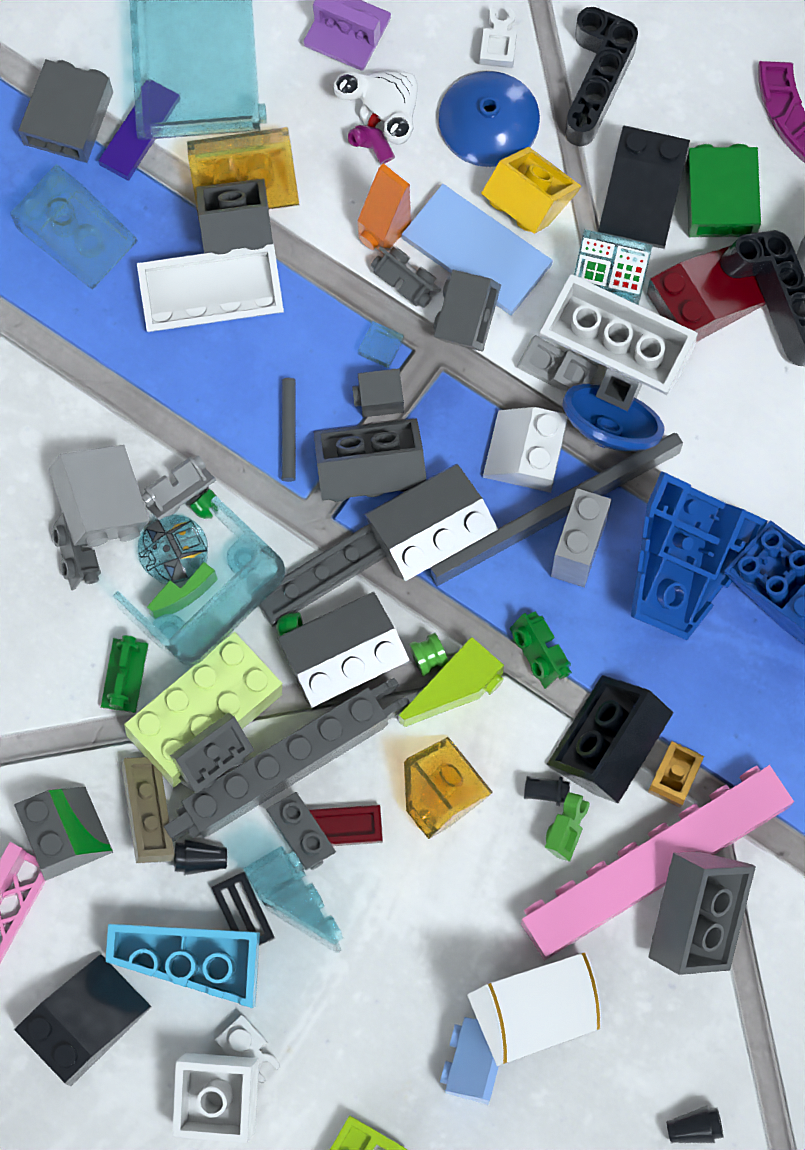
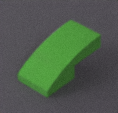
M203 562L182 588H179L170 580L147 606L150 615L155 620L172 615L193 603L218 580L215 570Z

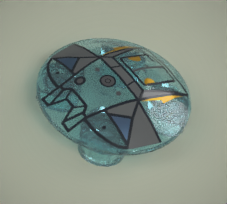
M175 514L164 517L161 520L155 519L146 526L139 538V561L144 570L162 584H167L170 580L173 583L188 580L203 562L207 563L208 541L206 535L194 520L186 516Z

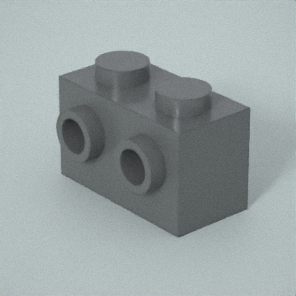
M452 269L451 277L446 280L443 287L444 302L442 309L437 313L434 320V337L445 343L483 352L501 284L491 278Z

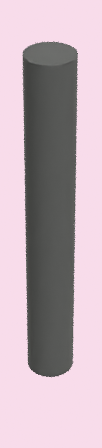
M284 378L282 379V481L292 482L296 480V380Z

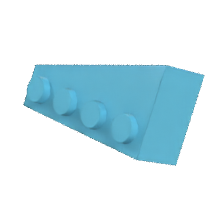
M108 924L105 962L254 1008L256 1007L260 932Z

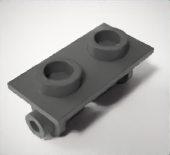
M393 246L392 249L379 247V250L385 255L383 257L377 256L372 261L371 267L374 269V274L391 287H395L400 278H402L404 283L398 292L413 303L414 306L420 305L425 308L432 299L428 295L429 292H441L442 289L434 284L437 278L421 266L418 270L408 263L410 257L396 246Z
M62 513L52 528V538L55 546L60 547L63 558L61 560L62 575L64 579H68L71 590H75L82 580H85L86 584L98 582V575L101 574L95 550L82 551L81 547L88 546L87 544L73 545L64 514Z
M297 792L266 809L305 870L318 868L324 863V859L336 853Z

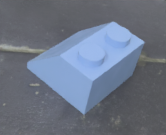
M464 1017L462 1026L457 1024L454 1026L450 1046L455 1047L456 1052L453 1063L445 1061L440 1083L447 1085L446 1094L489 1105L498 1067L478 1020Z

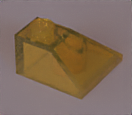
M449 736L408 757L404 761L406 811L428 839L451 827L493 793Z

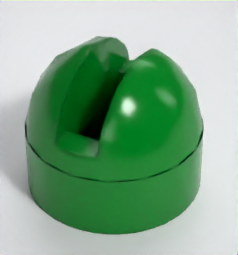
M209 488L189 507L200 518L211 519L213 515L209 508L218 513L220 501L217 495Z
M298 612L283 615L277 621L276 630L278 635L281 636L302 626L301 614Z

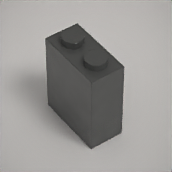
M45 59L18 130L23 144L87 163L113 95L110 77L96 69L86 71L75 68L73 64L64 60L54 62Z

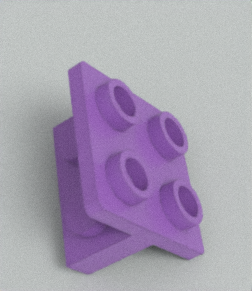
M315 0L313 3L314 22L304 39V46L362 71L365 69L391 19V13L362 0Z

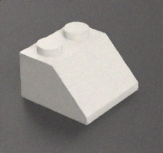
M537 407L499 410L483 478L551 493L568 418L566 414Z

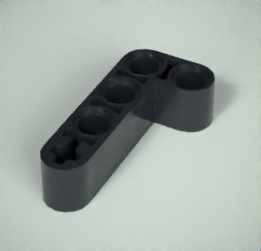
M586 7L581 10L576 22L575 38L577 43L584 49L596 53L568 111L566 120V138L571 144L579 147L590 144L595 138L635 54L638 30L634 23L597 7ZM592 25L598 29L596 31H589L584 27ZM624 38L629 42L621 44L616 42L615 39ZM612 66L615 68V71L607 72L602 67ZM598 94L602 99L591 100L588 98V95ZM583 116H587V123H584L582 127H579L583 120Z
M776 230L740 236L721 256V268L732 278L756 277L787 358L797 366H805V275L792 242L786 234Z

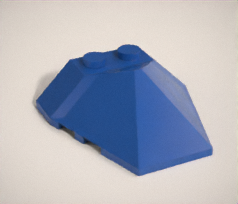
M661 471L646 507L631 617L688 640L713 608L712 600L723 587L728 588L733 582L724 573L725 569L765 527L768 520L742 508L724 503L692 488L691 484Z

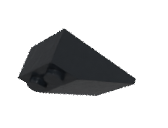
M623 125L598 230L599 235L665 249L690 140Z
M102 954L98 955L41 1002L14 1029L50 1069L69 1086H72L152 1007L110 963L105 962L106 959Z

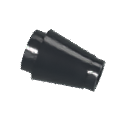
M184 839V843L175 842V872H183L185 876L227 868V847Z
M707 1105L674 1118V1120L666 1121L671 1144L677 1142L715 1143V1139L724 1138L718 1107L709 1109Z

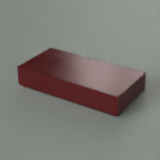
M380 805L309 810L332 846L383 843Z

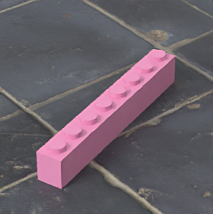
M768 765L760 770L758 766L749 769L739 777L742 781L740 784L731 789L727 784L720 787L709 795L711 802L699 808L697 803L693 804L678 815L681 820L669 827L666 822L659 825L648 833L650 839L640 846L636 842L630 843L617 852L619 859L608 866L605 861L596 864L586 871L587 879L577 885L574 880H571L555 891L558 896L546 904L541 899L524 910L526 917L522 918L521 925L543 960L545 961L664 887L673 853L703 852L715 855L790 808L794 800L772 767Z

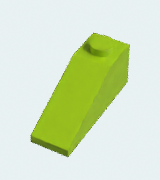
M471 637L400 713L399 723L407 727L478 700L485 692L491 695L504 680L501 676L504 664Z

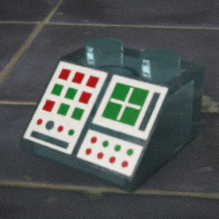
M584 229L574 276L639 305L653 245Z

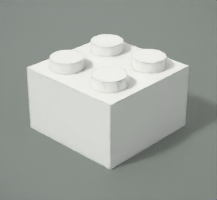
M185 1052L176 1061L172 1137L248 1143L255 1134L259 1058Z

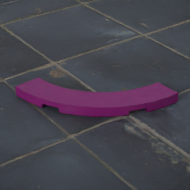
M759 61V86L767 115L783 142L805 163V110L796 88L793 63Z

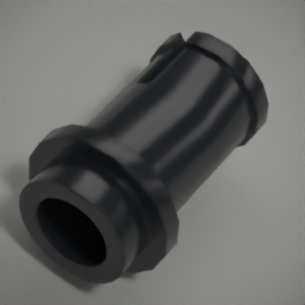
M527 776L524 799L556 802V806H560L561 803L565 802L566 796L570 792V782L563 781V777H559V780Z

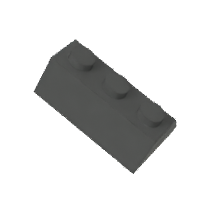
M417 418L313 431L322 501L331 500L339 502L349 497L364 495L367 497H377L387 492H405L426 480L423 446Z
M458 464L452 465L364 514L395 575L405 581L498 530L483 498Z
M374 591L277 637L300 689L311 707L410 661L391 620Z
M703 852L673 853L648 958L678 975L730 971L756 866Z

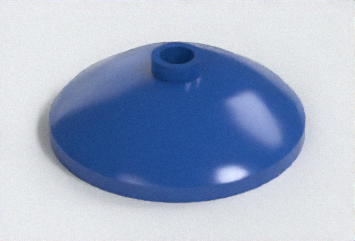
M477 72L460 79L447 91L439 109V129L445 144L457 157L477 166L496 167L500 160L526 147H531L539 130L540 113L534 95L524 83L513 76L501 72ZM491 105L495 107V110L487 112L484 110V107Z
M580 384L569 388L565 393L562 405L567 418L587 439L600 447L617 451H641L656 446L664 435L665 428L661 418L653 409L637 398L629 410L626 411L596 397L600 385Z

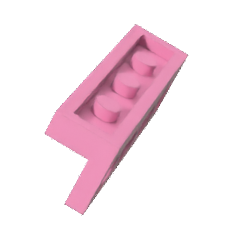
M9 842L0 859V904L4 898L18 894L21 908L17 915L5 919L2 918L0 911V931L3 938L0 944V963L46 882L42 872H40L34 883L20 886L17 874L24 861L38 868L40 867L35 856ZM14 881L16 888L9 890L11 884ZM30 890L26 899L24 900L22 892ZM12 923L6 933L5 925Z

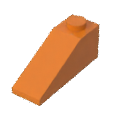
M384 163L378 168L357 220L359 239L369 249L374 250L376 248L379 250L380 246L391 248L411 223L410 184Z

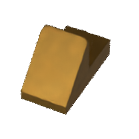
M671 741L648 793L681 808L704 756Z

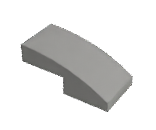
M535 335L529 342L517 368L567 392L573 386L590 384L598 366L570 349L564 352Z

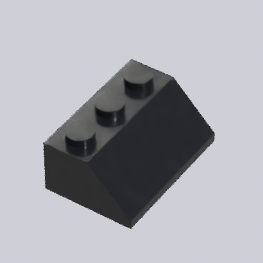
M602 675L548 761L547 766L590 793L618 804L674 712L650 690Z

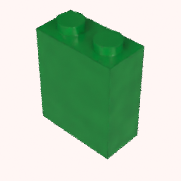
M701 144L695 148H689L686 159L689 238L740 237L746 234L758 233L761 226L758 147H748L746 144H733L729 147H714L710 144Z

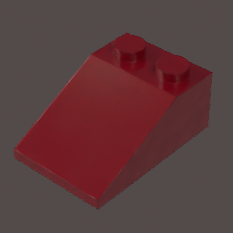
M730 246L682 261L650 278L647 295L660 316L697 332L696 342L766 305L755 276L732 278L721 268L720 258Z

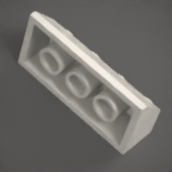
M570 274L539 335L667 395L682 373L694 349L698 333Z

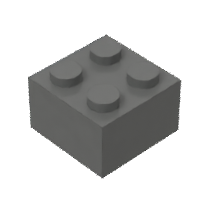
M264 178L196 187L198 216L204 253L212 252L213 254L221 255L229 253L233 249L247 248L249 250H259L266 245L273 244Z

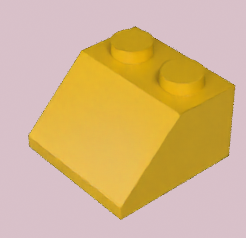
M526 147L499 161L481 194L489 199L490 204L495 209L506 212L514 218L520 228L535 234L552 223L582 186L532 148Z

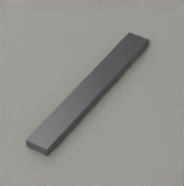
M677 433L668 435L661 439L660 443L656 446L635 453L431 567V578L435 585L439 586L567 516L577 488L603 496L680 454L683 445L681 438Z

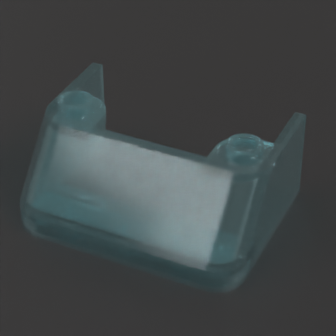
M217 496L211 500L215 516L239 538L227 552L228 566L235 575L186 623L180 617L173 614L162 615L151 623L119 591L113 595L119 610L154 644L184 665H196L202 662L282 583L285 577V566L282 558Z

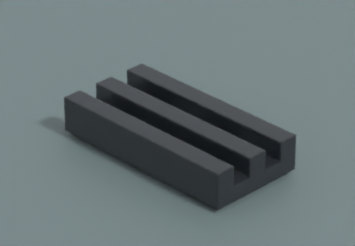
M245 872L211 887L230 930L240 931L222 893L227 888L247 931L256 932L235 884L241 882L265 933L260 936L259 946L276 939Z

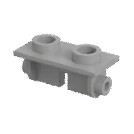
M199 455L194 459L190 456L171 470L177 480L176 482L171 484L164 475L144 489L145 493L141 496L147 509L158 520H161L176 513L180 506L192 497L203 494L209 485L216 481V478L205 468L206 465Z

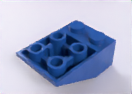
M770 520L725 569L724 573L783 630L805 645V545Z

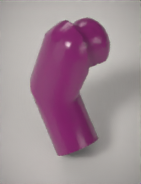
M358 125L348 132L349 143L354 147L360 146L373 149L380 165L388 163L395 158L383 131L379 128Z

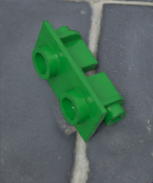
M536 611L528 615L524 613L509 628L513 634L515 644L522 649L530 663L533 675L540 680L544 689L548 688L557 678L561 680L572 673L569 668L571 663L568 661L560 645L557 644L550 648L546 646L545 643L552 641L555 637L543 616H538Z
M123 635L122 639L113 638L101 708L136 713L149 643L137 642L135 637Z

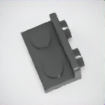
M227 713L171 754L170 757L181 774L179 779L182 784L194 793H198L200 790L211 787L215 783L216 778L228 769L240 765L245 760V757L254 749L235 716Z

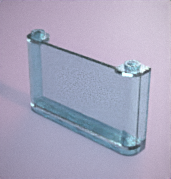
M130 0L135 117L138 140L261 131V124H267L266 104L259 103L252 0Z

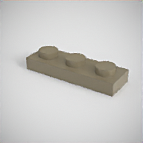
M147 757L124 758L122 772L136 863L172 861L175 855L173 841L164 828L169 823V815L162 774Z

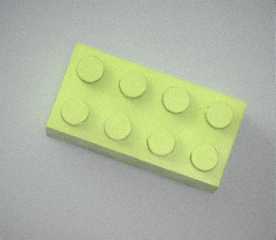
M234 631L124 724L126 736L174 788L181 782L179 779L181 774L171 759V754L227 713L235 716L243 729L282 696L283 683Z

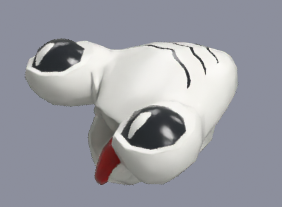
M401 71L381 72L370 75L346 72L337 77L333 84L337 97L341 100H355L360 97L363 100L360 116L366 126L379 128L393 144L399 145L407 142L414 130L412 118L418 92V83L413 74Z

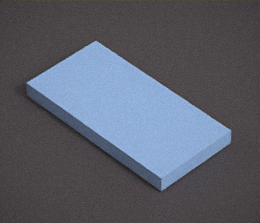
M444 184L441 185L402 233L404 241L448 272L452 273L453 269L491 278L501 284L496 306L511 316L553 263L551 258Z

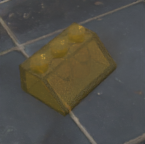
M288 127L187 141L188 160L197 214L196 187L261 178L265 179L269 209L299 205Z

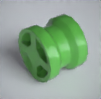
M435 632L429 634L423 642L414 641L408 644L412 657L422 676L430 674L431 669L440 666L443 668L449 662Z

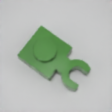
M571 792L566 796L563 814H557L555 822L547 830L545 848L554 856L568 862L571 861L583 830L580 822L587 814L590 805L588 801L583 800V796Z

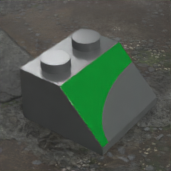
M86 787L47 790L14 804L45 881L113 853Z

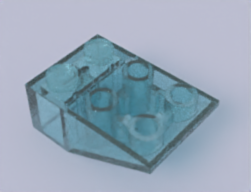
M280 846L243 868L267 911L335 953L342 951L339 941L344 939L342 932L332 915L325 918L320 911L325 907L323 900L313 883L307 886L304 884L302 878L306 876V873L294 851L287 854L283 846Z

